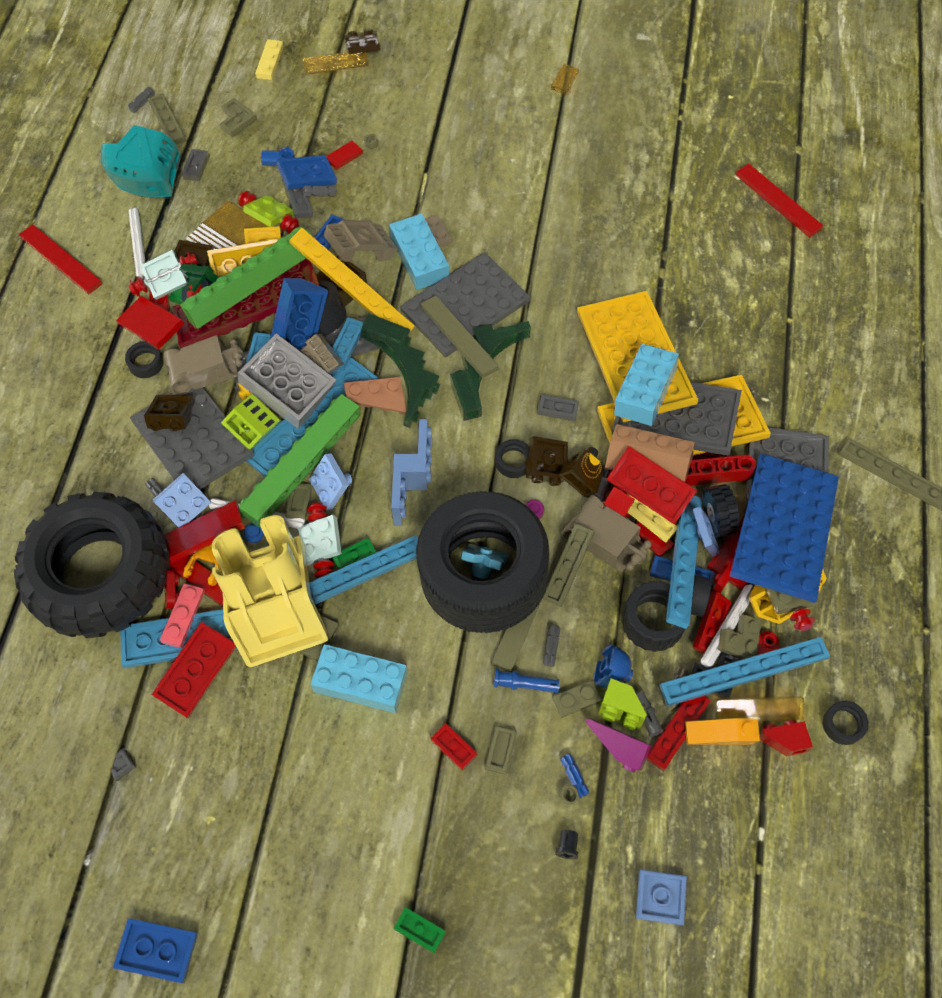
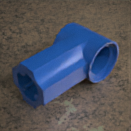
M289 147L282 148L280 151L262 150L261 153L262 165L277 166V159L295 158L293 149Z

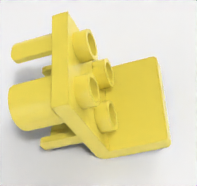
M278 515L268 516L260 520V526L270 546L249 552L237 529L222 532L212 542L213 554L222 569L221 572L218 566L213 567L212 573L223 592L224 623L248 667L260 665L327 642L328 640L327 629L311 598L304 543L300 535L292 538L283 517Z

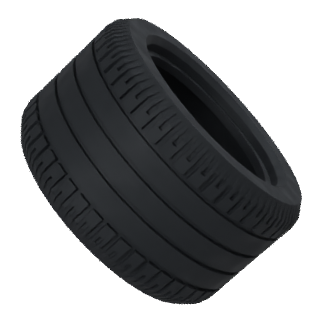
M491 491L464 493L440 505L428 517L421 529L417 541L416 559L422 589L432 609L449 624L451 623V625L469 632H499L522 622L541 602L548 584V537L536 514L525 504L516 500V498ZM484 537L501 540L517 551L511 568L502 576L488 581H476L464 577L456 571L449 559L452 552L461 544L472 539Z

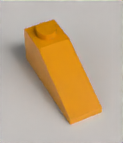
M735 718L685 722L687 745H752L760 741L758 719Z

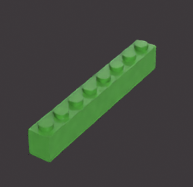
M303 227L294 229L286 237L278 239L277 243L264 248L261 253L250 257L247 262L233 268L227 275L219 277L210 286L202 288L196 295L188 297L185 302L180 304L188 321L199 329L304 260L306 257L289 243L290 239Z
M342 394L337 399H333L329 408L318 416L314 425L306 429L304 436L294 442L292 449L280 458L276 467L271 468L266 478L262 482L257 483L253 492L241 501L239 506L241 515L261 529L260 520L272 516L322 460L323 456L330 451L361 416L360 406Z

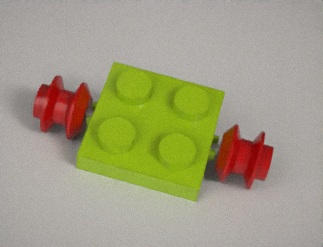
M244 191L239 195L238 203L240 207H244L243 212L267 226L272 227L281 223V230H287L288 234L292 233L294 229L299 228L298 219H292L293 210L273 199V197L265 195L257 199L256 195L250 194L249 191Z

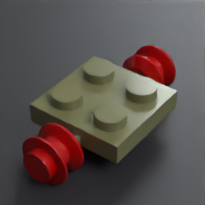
M765 588L777 615L794 611L790 616V620L796 621L794 624L795 629L806 631L813 626L812 624L815 622V619L808 617L811 614V610L805 608L817 606L819 603L818 598L813 603Z

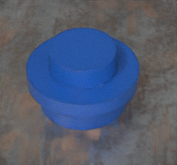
M250 524L244 530V537L248 542L258 543L264 537L262 528L260 529L255 524Z

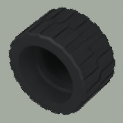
M318 280L320 287L328 290L318 334H322L324 337L334 332L343 324L346 318V310L337 287L332 282Z
M663 581L643 583L636 587L628 597L622 617L623 629L628 639L643 650L652 652L665 651L673 647L681 639L685 628L676 625L666 631L651 630L640 622L636 614L638 606L647 602L660 603L668 608L670 583L668 584Z

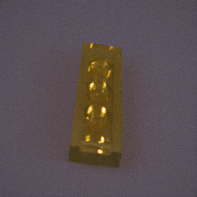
M344 52L302 58L305 75L369 66L366 52L356 54Z
M802 696L715 699V720L735 718L758 719V721L804 720V698Z

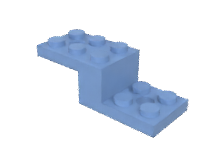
M419 419L418 454H394L392 486L394 526H402V518H406L405 500H407V490H427V483H431L432 437L431 427H428L427 419Z

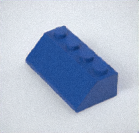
M284 278L271 338L277 333L297 350L300 351L307 345L305 342L315 334H318L328 290L304 279Z

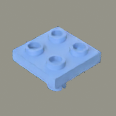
M325 454L309 478L311 485L318 494L320 501L327 507V510L334 508L347 487L352 483L351 475L349 473H342L332 454Z
M184 473L153 499V502L178 527L189 523L211 504L207 497Z

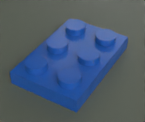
M325 155L277 159L276 165L288 189L303 188L305 185L312 187L336 185L337 178Z
M128 918L113 969L184 984L198 933Z

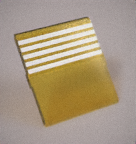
M226 201L184 241L212 245L214 249L245 244V228L269 226L243 212V209L234 203Z

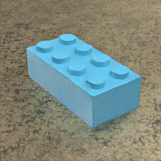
M422 213L389 224L390 238L395 246L398 247L397 252L416 290L436 284L449 275V264Z
M641 344L615 399L614 415L652 426L676 373L679 354Z
M324 644L310 685L315 693L396 713L408 674L407 665Z

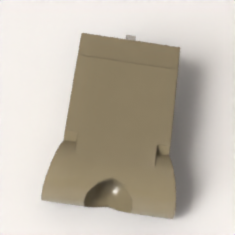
M216 335L180 348V350L170 349L164 352L163 356L166 369L169 371L168 379L172 394L184 395L192 388L196 390L238 377L237 367L243 365L241 360L243 351L237 345V341L231 339V347L226 348L220 343Z
M594 495L589 497L582 506L581 513L571 519L561 532L564 538L568 540L575 523L595 531L587 550L620 573L626 568L632 571L636 564L643 562L646 559L647 549L651 547L650 541L643 542L640 539L639 532L641 527L609 507H605Z

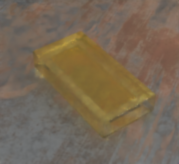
M564 64L553 81L551 90L566 94L577 77L579 69Z

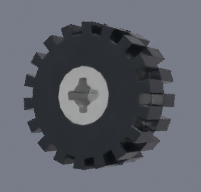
M722 484L704 488L702 494L703 511L709 517L715 537L737 533L740 528V520L738 518L740 513L737 509L739 507L736 504V497L733 496L730 486Z

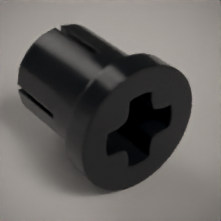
M561 830L559 845L555 850V855L564 859H577L578 833L572 830Z

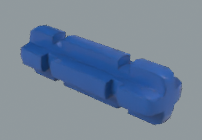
M567 754L561 758V763L564 768L566 767V773L572 786L577 789L579 798L589 794V789L583 783L584 779L577 764L574 765L575 760L573 756Z

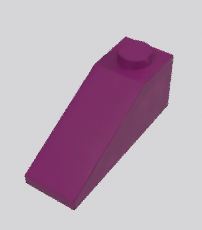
M592 718L586 719V724L615 759L623 763L622 768L634 773L636 770L640 771L643 769L652 746L651 744Z

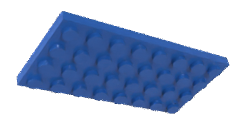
M760 453L730 577L815 603L818 598L839 476Z

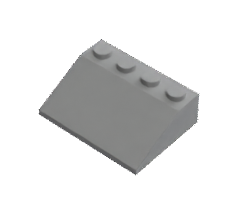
M277 333L238 372V383L257 396L297 429L308 420L337 381Z

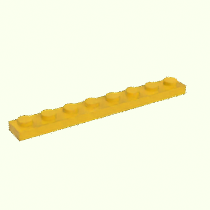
M301 228L290 239L289 243L401 341L414 328V325L306 230Z

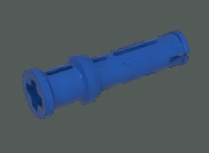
M496 668L493 687H510L511 690L525 688L558 694L560 680L519 675L517 671L512 673L500 671L499 668Z

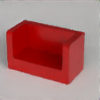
M613 487L604 505L622 516L630 518L631 515L628 511L635 499L620 488Z

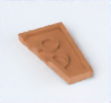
M400 377L346 382L343 385L345 397L359 406L380 408L388 412L389 410L396 411L403 415L407 413Z

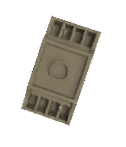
M342 220L339 223L326 225L324 237L328 240V243H330L341 261L351 262L356 251L373 250L380 261L391 260L398 250V247L395 246L390 236L384 231L382 225L373 224L371 221Z
M322 334L312 336L305 342L307 345L300 350L302 354L331 376L344 365Z

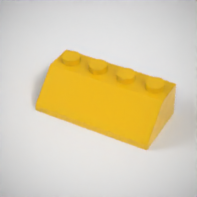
M278 239L207 250L210 266L218 277L225 276L233 268L247 262L250 257L261 253L264 248L277 243Z

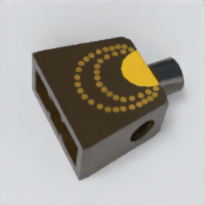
M593 447L574 453L558 474L584 497L598 492L604 471V464L597 459L599 452Z

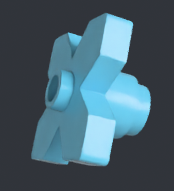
M471 543L467 549L463 550L461 556L462 560L473 562L471 568L473 570L472 575L482 579L488 578L492 568L501 570L508 558L506 553L493 551L490 548Z

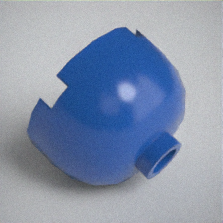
M608 645L602 652V655L605 656L602 662L599 660L597 662L593 678L594 682H597L595 683L596 685L606 689L610 679L626 683L633 676L629 655L616 646Z

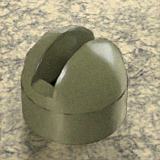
M368 134L364 138V142L369 149L378 146L379 142L375 134Z
M566 786L560 791L559 797L562 803L572 805L578 800L579 793L575 787ZM566 791H568V801L566 800Z

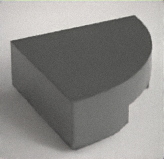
M123 748L116 754L113 763L112 775L116 781L136 768Z

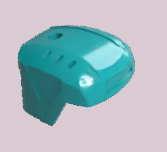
M133 125L118 144L102 143L100 150L101 165L107 176L118 188L141 197L171 198L181 154L177 145L169 136L156 130Z

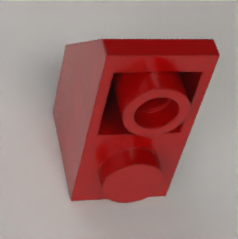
M790 720L784 722V725L777 727L776 724H769L763 726V729L759 732L762 742L784 756L807 753L813 748L805 721L797 723V720Z

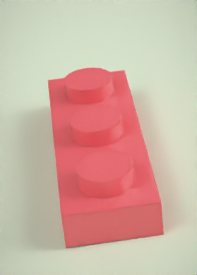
M188 584L183 585L161 636V643L182 649L205 591L203 588Z

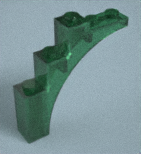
M368 313L361 329V338L378 346L399 368L408 393V410L403 426L411 428L412 423H417L420 415V412H418L419 407L424 406L426 399L431 400L433 394L437 395L441 385L438 383L439 375L423 370L426 364V360H423L425 352L409 346L412 340L409 337L410 329Z
M529 321L519 322L507 327H499L493 330L491 324L473 329L474 339L492 359L512 344L530 338L531 333ZM462 355V363L465 370H459L450 374V379L463 421L482 417V405L479 397L482 377Z

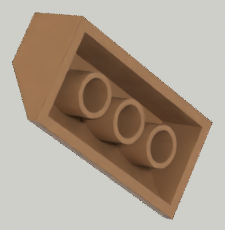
M616 424L610 441L605 469L612 471L628 446H630L685 482L693 458L695 442Z

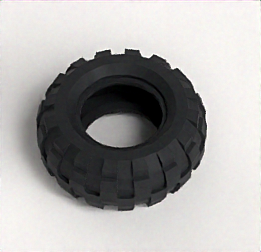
M93 492L89 496L83 493L67 496L68 501L59 505L54 502L43 509L45 514L38 521L33 519L25 529L26 537L24 541H19L15 555V562L17 563L14 570L15 586L19 590L21 601L28 611L44 626L54 629L59 634L69 637L83 635L85 638L104 637L110 631L118 633L130 627V623L139 616L143 618L153 608L152 602L154 599L161 596L167 582L165 578L166 570L170 569V553L167 548V539L151 513L144 510L139 503L127 497H116L114 494L106 492ZM97 541H112L122 545L120 564L107 580L96 586L82 589L65 585L66 566L79 549Z

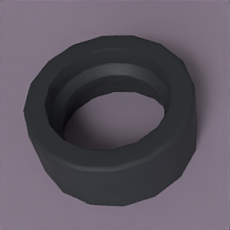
M145 341L133 344L125 354V362L130 372L136 377L150 378L160 372L163 367V357L160 350ZM151 353L155 355L154 360L149 365L142 367L134 365L135 359L142 354Z
M510 439L500 444L495 458L498 471L503 476L509 478L524 476L526 474V459L529 458V446L518 439ZM518 451L525 456V462L521 466L511 467L503 462L502 457L506 452Z
M694 576L691 615L703 617L711 590L712 580L710 578Z
M846 700L833 704L824 714L822 724L825 733L831 740L838 744L851 745L864 737L868 731L869 721L862 707ZM843 710L852 714L857 720V731L852 735H845L839 732L833 723L835 713Z

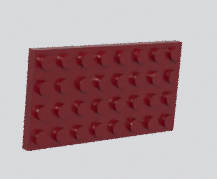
M305 258L199 329L188 321L180 304L173 306L174 315L185 323L177 331L179 347L183 348L216 335L218 337L229 334L235 329L244 328L250 323L261 321L267 316L275 314L284 278L304 279L320 286L312 262Z

